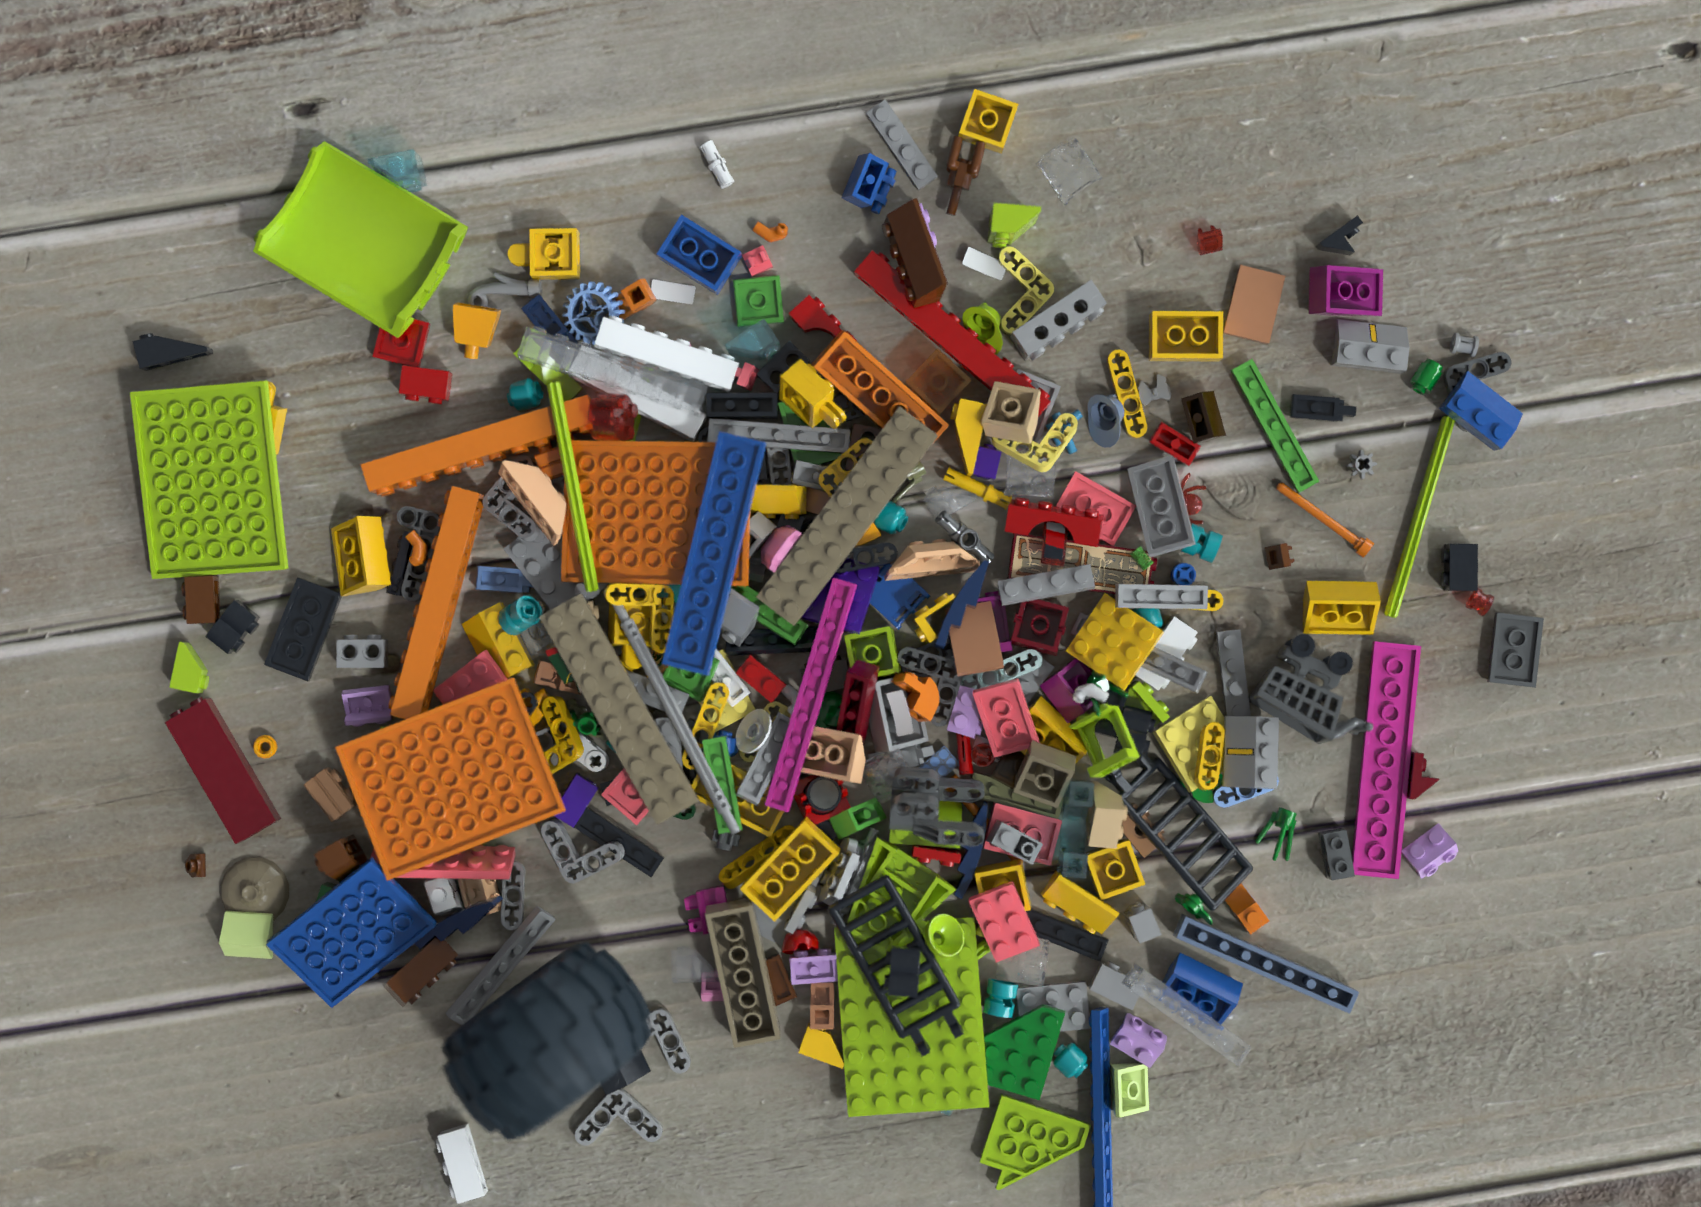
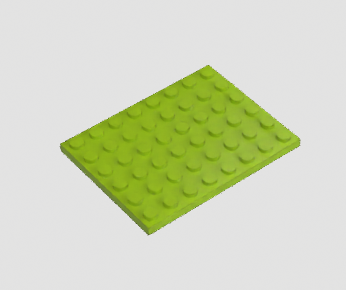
M268 380L130 392L152 579L289 569Z
M975 917L955 918L961 925L964 933V944L958 954L946 958L934 954L961 1003L960 1007L954 1010L953 1013L962 1026L964 1034L955 1039L944 1017L923 1027L920 1031L931 1048L930 1053L923 1057L919 1053L911 1035L899 1038L837 927H834L848 1117L989 1107ZM923 920L917 925L924 938L925 927L929 920ZM909 932L895 946H904L912 942L914 938ZM934 932L933 940L937 945H940L941 936ZM853 935L857 944L862 942L861 939ZM873 947L862 952L869 965L886 956V954L883 955ZM922 952L920 954V964L926 961ZM889 965L874 973L880 985L884 984L885 975H890ZM931 969L919 975L918 992L938 982ZM943 990L899 1013L897 1016L905 1027L949 1003V1000ZM886 993V996L892 1006L909 998L902 996H889L888 993Z

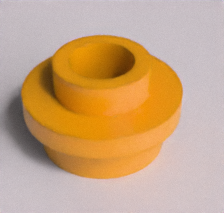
M262 735L253 744L254 752L260 758H270L277 751V742L272 736ZM264 742H267L270 746L268 751L262 748Z

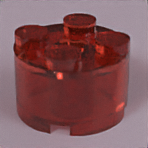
M596 394L598 397L592 398L588 409V423L593 425V430H590L592 437L597 441L632 440L634 437V418L638 415L637 404H633L627 394Z

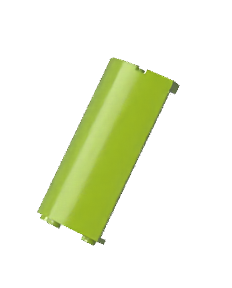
M324 141L310 150L307 166L294 191L286 196L282 209L263 230L260 229L254 237L256 243L253 252L399 338L413 323L414 318H412V315L417 309L422 311L451 266L447 262L452 252H458L469 227Z

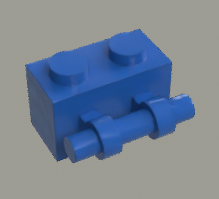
M871 153L859 155L841 198L860 208L872 206L873 204L871 211L875 214H880L882 207H885L888 201L886 197L889 189L894 186V177L897 171L888 168L886 172L889 163Z

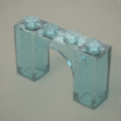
M1071 779L1064 793L1057 872L1062 877L1086 879L1088 854L1085 852V827L1088 808L1093 806L1094 783L1089 780Z

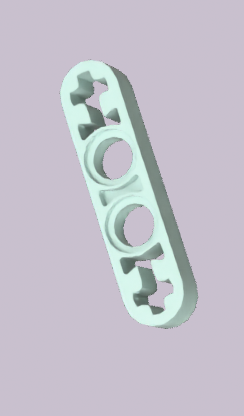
M1030 649L1004 659V666L1008 662L1016 665L1015 674L1008 676L1005 674L1004 669L993 670L991 672L995 675V681L990 685L983 682L982 676L985 672L963 676L960 685L964 686L965 680L968 683L976 681L974 678L976 675L982 688L1013 680L1040 668L1043 662L1042 655L1037 650ZM1030 653L1032 656H1037L1038 660L1035 661V666L1026 664L1023 666L1025 671L1021 672V665L1016 659L1020 657V661L1023 662L1029 659L1028 654ZM975 685L971 688L978 689V685Z

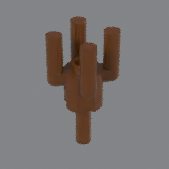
M959 136L953 137L946 164L947 172H949L946 185L953 188L946 212L948 215H956L962 190L969 191L972 179L978 177L985 151V143L976 142L972 161L959 158L963 138Z

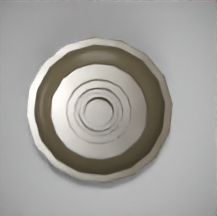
M248 857L236 862L225 873L221 883V900L226 911L273 914V920H275L284 911L289 899V883L285 873L274 862L262 857Z

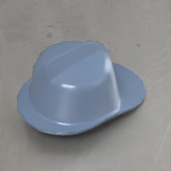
M1096 394L1088 401L1089 432L1092 439L1099 446L1104 448L1112 447L1120 437V422L1124 417V407L1115 394L1108 396Z

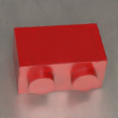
M402 365L399 394L405 396V400L419 402V398H426L428 403L442 405V401H449L452 373L443 370Z
M752 655L747 658L736 672L739 677L771 703L787 686L784 681Z

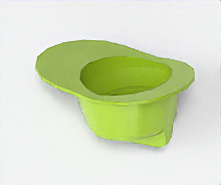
M986 302L978 307L972 306L967 308L962 317L965 328L970 327L978 334L977 339L983 344L985 342L989 343L996 350L994 354L997 355L1003 345L999 329L1001 322L999 313L993 307L988 306Z

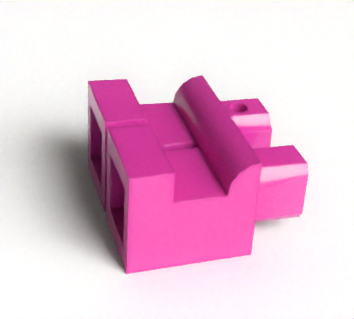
M724 885L697 890L696 894L684 898L686 911L699 909L700 917L688 919L690 932H703V935L709 934L705 916L706 906L727 902Z

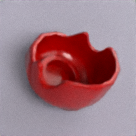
M803 928L796 929L793 934L788 932L783 940L782 952L791 955L797 948L801 950H818V938L814 933Z

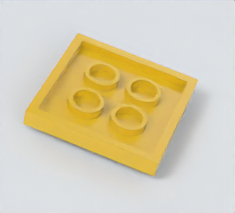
M1104 593L1066 652L1097 673L1104 674L1106 679L1125 691L1164 634V631L1129 608H1115V599Z

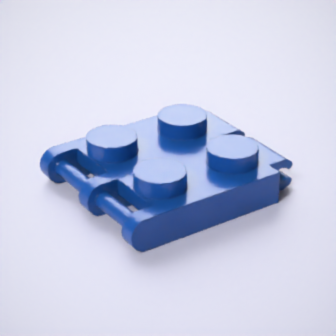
M888 564L880 569L879 577L882 580L876 582L870 604L899 630L911 613L914 614L916 612L915 609L925 598L928 600L930 595L912 578L885 581L884 576L892 567L891 564ZM921 593L922 596H921L912 606H910V604H911V603L919 596V594ZM907 609L908 611L896 622L895 620Z

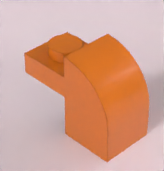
M639 279L621 290L622 293L615 300L623 301V304L619 306V310L623 309L626 312L620 314L619 318L625 320L656 302L657 299L646 279Z
M911 672L895 674L891 682L909 694L906 702L910 716L918 722L931 721L939 704V691L935 682L930 677L918 678Z

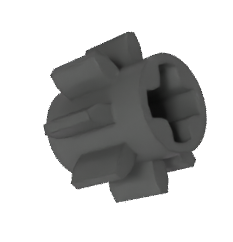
M714 829L711 840L716 841L715 848L732 851L733 845L739 846L741 835L731 834V832L719 834L718 830Z

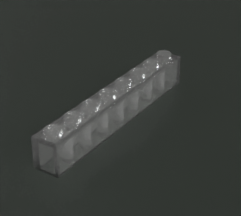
M533 326L532 329L526 327L517 353L519 359L699 417L708 386H705L703 381L691 378V380L681 378L682 375L674 371L665 373L659 371V367L646 363L644 366L636 363V359L628 356H623V358L616 357L614 352L601 348L598 351L592 349V345L586 342L578 341L577 344L569 341L567 336L561 334L552 336L546 334L547 331L540 327Z

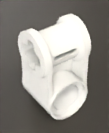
M578 730L584 752L577 761L593 772L607 768L610 760L608 754L597 746L590 737ZM573 745L572 748L569 749L570 753H572V750L574 749ZM600 756L602 765L595 766L593 757Z

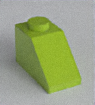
M179 642L169 688L192 693H203V690H206L209 684L208 670L189 642Z

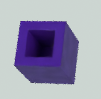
M989 444L979 447L972 476L994 481L1002 452L997 451V448Z

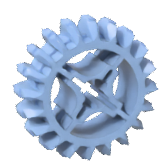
M589 281L588 285L581 283L580 289L573 288L574 295L566 296L570 303H564L563 307L567 308L568 312H564L562 315L563 317H568L569 320L564 325L572 326L569 333H576V340L583 339L584 344L592 342L595 345L603 317L609 312V316L619 318V315L624 314L626 311L623 309L619 310V306L623 304V301L615 300L619 294L617 292L611 293V286L604 288L603 282H598L596 285L594 281ZM592 294L600 296L606 304L599 305L596 299H593ZM581 302H582V304H583V310H582V312L579 314V307H580V304H581ZM594 309L600 310L596 312V315H594L595 317H586L590 315L591 311H593ZM588 321L591 327H594L595 332L586 329L581 322Z

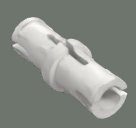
M713 140L702 144L699 148L709 164V170L713 171L721 189L732 185L734 180L727 170L726 161L724 158H721Z

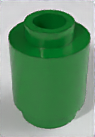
M1431 359L1421 362L1410 380L1412 390L1421 395H1424V393L1430 394L1442 375L1441 370L1443 367Z

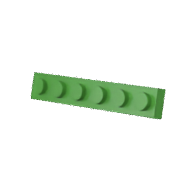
M1253 359L1232 369L1231 373L1297 493L1320 482Z

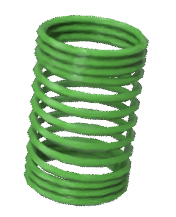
M1140 546L1130 555L1144 571L1154 562L1150 560L1151 558L1146 555L1145 551L1141 553L1143 548Z

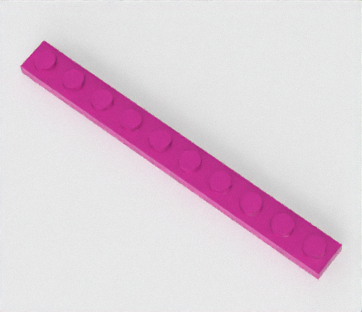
M836 578L832 580L767 795L766 806L785 812L790 810L857 588L856 584Z

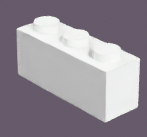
M1171 617L1163 628L1164 634L1155 647L1184 660L1185 658L1182 655L1186 649L1191 650L1197 641L1195 636L1198 632L1176 617ZM1142 667L1135 675V677L1146 682L1157 691L1160 688L1165 689L1170 680Z
M469 1124L441 1131L438 1139H436V1146L438 1152L443 1153L445 1160L443 1162V1170L445 1175H449L451 1180L449 1189L452 1198H456L457 1204L485 1196L488 1189Z

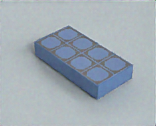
M943 746L919 768L933 769L937 771L939 777L944 778L958 765V761Z

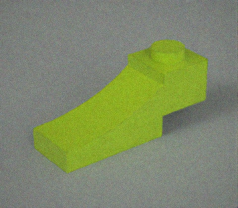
M530 337L513 353L546 386L551 382H559L564 402L574 399L583 390Z

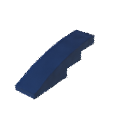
M539 294L521 309L570 369L582 347Z
M984 560L955 598L941 627L935 644L936 647L944 649L950 627L960 629L966 607L976 608L989 561Z
M983 801L972 823H976L984 829V836L988 803ZM975 832L968 833V835L972 837H976L979 835ZM983 843L978 846H962L967 850L960 864H958L957 870L963 873V876L954 891V895L960 899H963L974 876Z
M499 895L479 901L457 911L438 923L436 927L414 944L421 949L435 937L442 942L457 929L462 934H465L503 898Z

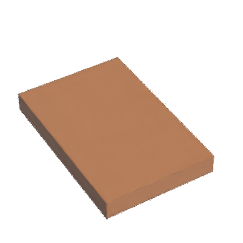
M1240 265L1223 334L1268 345L1286 276Z
M991 601L977 603L975 609L966 607L960 629L950 627L949 630L957 677L1004 669ZM950 608L945 609V616H947Z

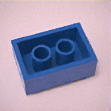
M683 215L679 217L656 254L658 259L717 296L742 257L741 251Z

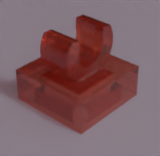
M1211 225L1210 231L1202 232V229L1198 228L1197 249L1199 255L1223 250V234L1220 228L1216 229Z

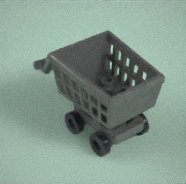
M1299 634L1290 639L1280 648L1276 658L1294 667L1293 674L1274 666L1265 672L1249 695L1250 703L1271 716L1279 718L1281 722L1317 744L1340 738L1347 732L1358 735L1360 732H1368L1373 729L1371 722H1365L1356 717L1346 722L1341 721L1337 723L1344 697L1330 690L1338 686L1342 675L1350 672L1353 660L1348 653L1343 651L1327 656L1322 661L1310 656L1315 650V641L1307 634ZM1307 673L1323 680V685L1320 687L1305 680Z

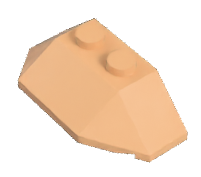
M507 460L503 461L498 472L499 475L504 479L507 486L552 545L558 544L562 534L566 510L564 496L555 490L549 476L545 473L543 474L539 467Z
M937 539L929 544H923V541H915L906 547L885 574L884 579L889 581L975 572L980 566V561L954 541L946 542V539Z

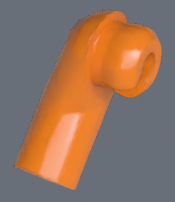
M757 222L752 231L768 242L783 240L787 236L788 227L784 223H778V226L768 228L761 222Z
M413 530L405 538L413 546L412 556L409 557V561L413 566H419L426 560L428 547L417 532Z

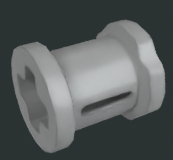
M1455 332L1450 343V353L1461 352L1469 354L1470 357H1475L1479 346L1478 336H1473V338L1465 337Z

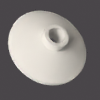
M763 709L753 710L741 721L736 732V745L743 753L755 752L767 740L772 723L767 711Z

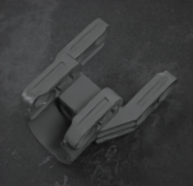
M898 768L894 772V779L892 780L889 829L913 831V834L936 844L978 846L984 841V829L972 822L938 820L939 801L974 803L984 797V784L979 780L941 778L937 771L929 768ZM902 776L909 777L910 780L901 781L899 778ZM952 787L955 788L956 791L947 792L945 789ZM971 789H977L980 792L973 794L968 791ZM945 831H953V832H955V834H953V835H946V834H944V832H945ZM975 832L979 835L976 837L969 836L968 833Z

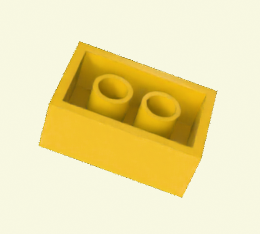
M1152 311L1149 314V361L1219 362L1223 359V311Z

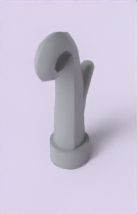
M495 272L493 276L501 282L484 284L474 288L467 298V304L475 305V299L479 296L482 300L480 306L487 307L488 299L486 294L529 296L530 298H535L540 294L542 297L541 279L518 280Z

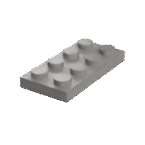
M1171 455L1128 468L1150 558L1196 545L1174 457Z

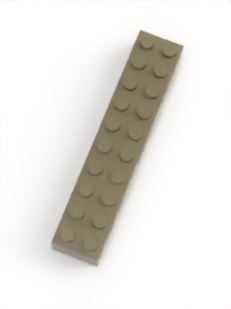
M899 407L756 598L795 626L938 438V435Z
M580 593L540 616L543 625L656 824L662 823L700 801L584 595Z

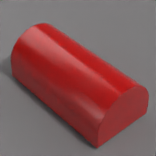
M1163 422L1158 425L1149 440V443L1170 456L1172 455L1187 466H1190L1201 448V445L1193 444L1191 439Z

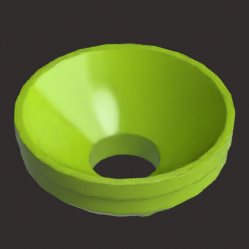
M940 914L930 919L925 927V940L927 946L935 955L943 958L952 957L961 951L964 944V933L961 925L954 917L948 914ZM934 932L941 936L940 945H937L933 940Z

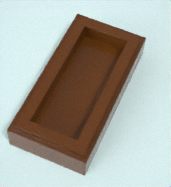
M778 953L766 958L775 1005L778 1006L796 998V991L780 954Z

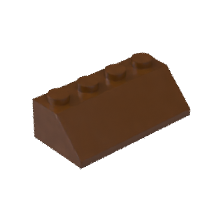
M915 198L887 214L884 224H882L883 234L886 238H889L891 244V256L893 259L896 258L898 263V276L900 280H904L906 286V298L908 301H911L913 308L939 302L948 284L918 199Z

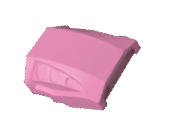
M790 525L775 528L761 547V563L775 573L803 534Z

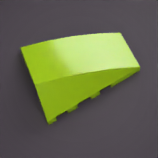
M879 837L876 839L859 887L860 889L883 875L890 876L917 925L956 890L938 873L923 863L916 861L914 857L899 847ZM885 886L854 902L848 922L891 899ZM894 907L851 931V933L864 941L903 918L897 908ZM908 927L878 943L873 948L885 955L887 951L891 950L892 946H895L910 932Z

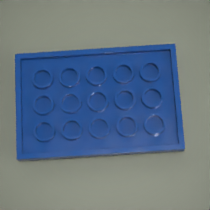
M371 857L267 941L266 946L333 1008L436 927L437 921L394 879L387 881L382 867Z

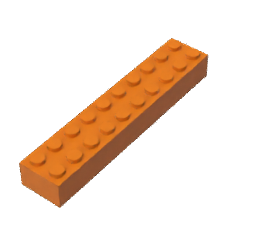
M588 395L564 402L570 438H574L573 434L579 432L583 435L596 431L595 428L600 426L593 400ZM549 406L363 463L361 467L369 492L381 495V497L394 494V489L397 488L411 489L417 487V482L426 481V483L439 480V476L443 474H448V476L462 473V468H480L488 460L499 462L507 459L506 455L511 453L517 456L528 453V448L534 446L538 447V449L549 446L551 441L557 440L552 409Z
M452 486L451 491L447 490L444 499V504H447L445 513H441L438 521V526L441 527L438 536L434 537L432 549L434 550L433 558L428 559L425 570L428 572L427 580L422 582L419 595H422L421 602L416 604L413 618H416L414 627H410L407 635V640L410 641L408 650H404L401 657V663L404 665L402 672H398L394 684L397 686L396 694L391 696L388 709H391L390 715L408 719L429 710L484 506L482 502L485 496L483 494Z

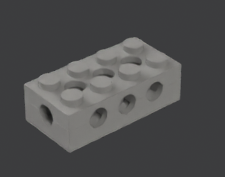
M1090 280L1013 331L1010 339L1025 361L1029 358L1033 361L1044 354L1046 351L1045 347L1048 345L1053 348L1062 342L1066 333L1069 332L1072 335L1083 328L1082 326L1085 325L1084 321L1087 319L1092 322L1101 316L1107 302L1093 281ZM1074 306H1080L1083 309V313H1077ZM1054 319L1062 320L1064 326L1056 325ZM1034 332L1043 333L1045 339L1040 340L1036 338Z

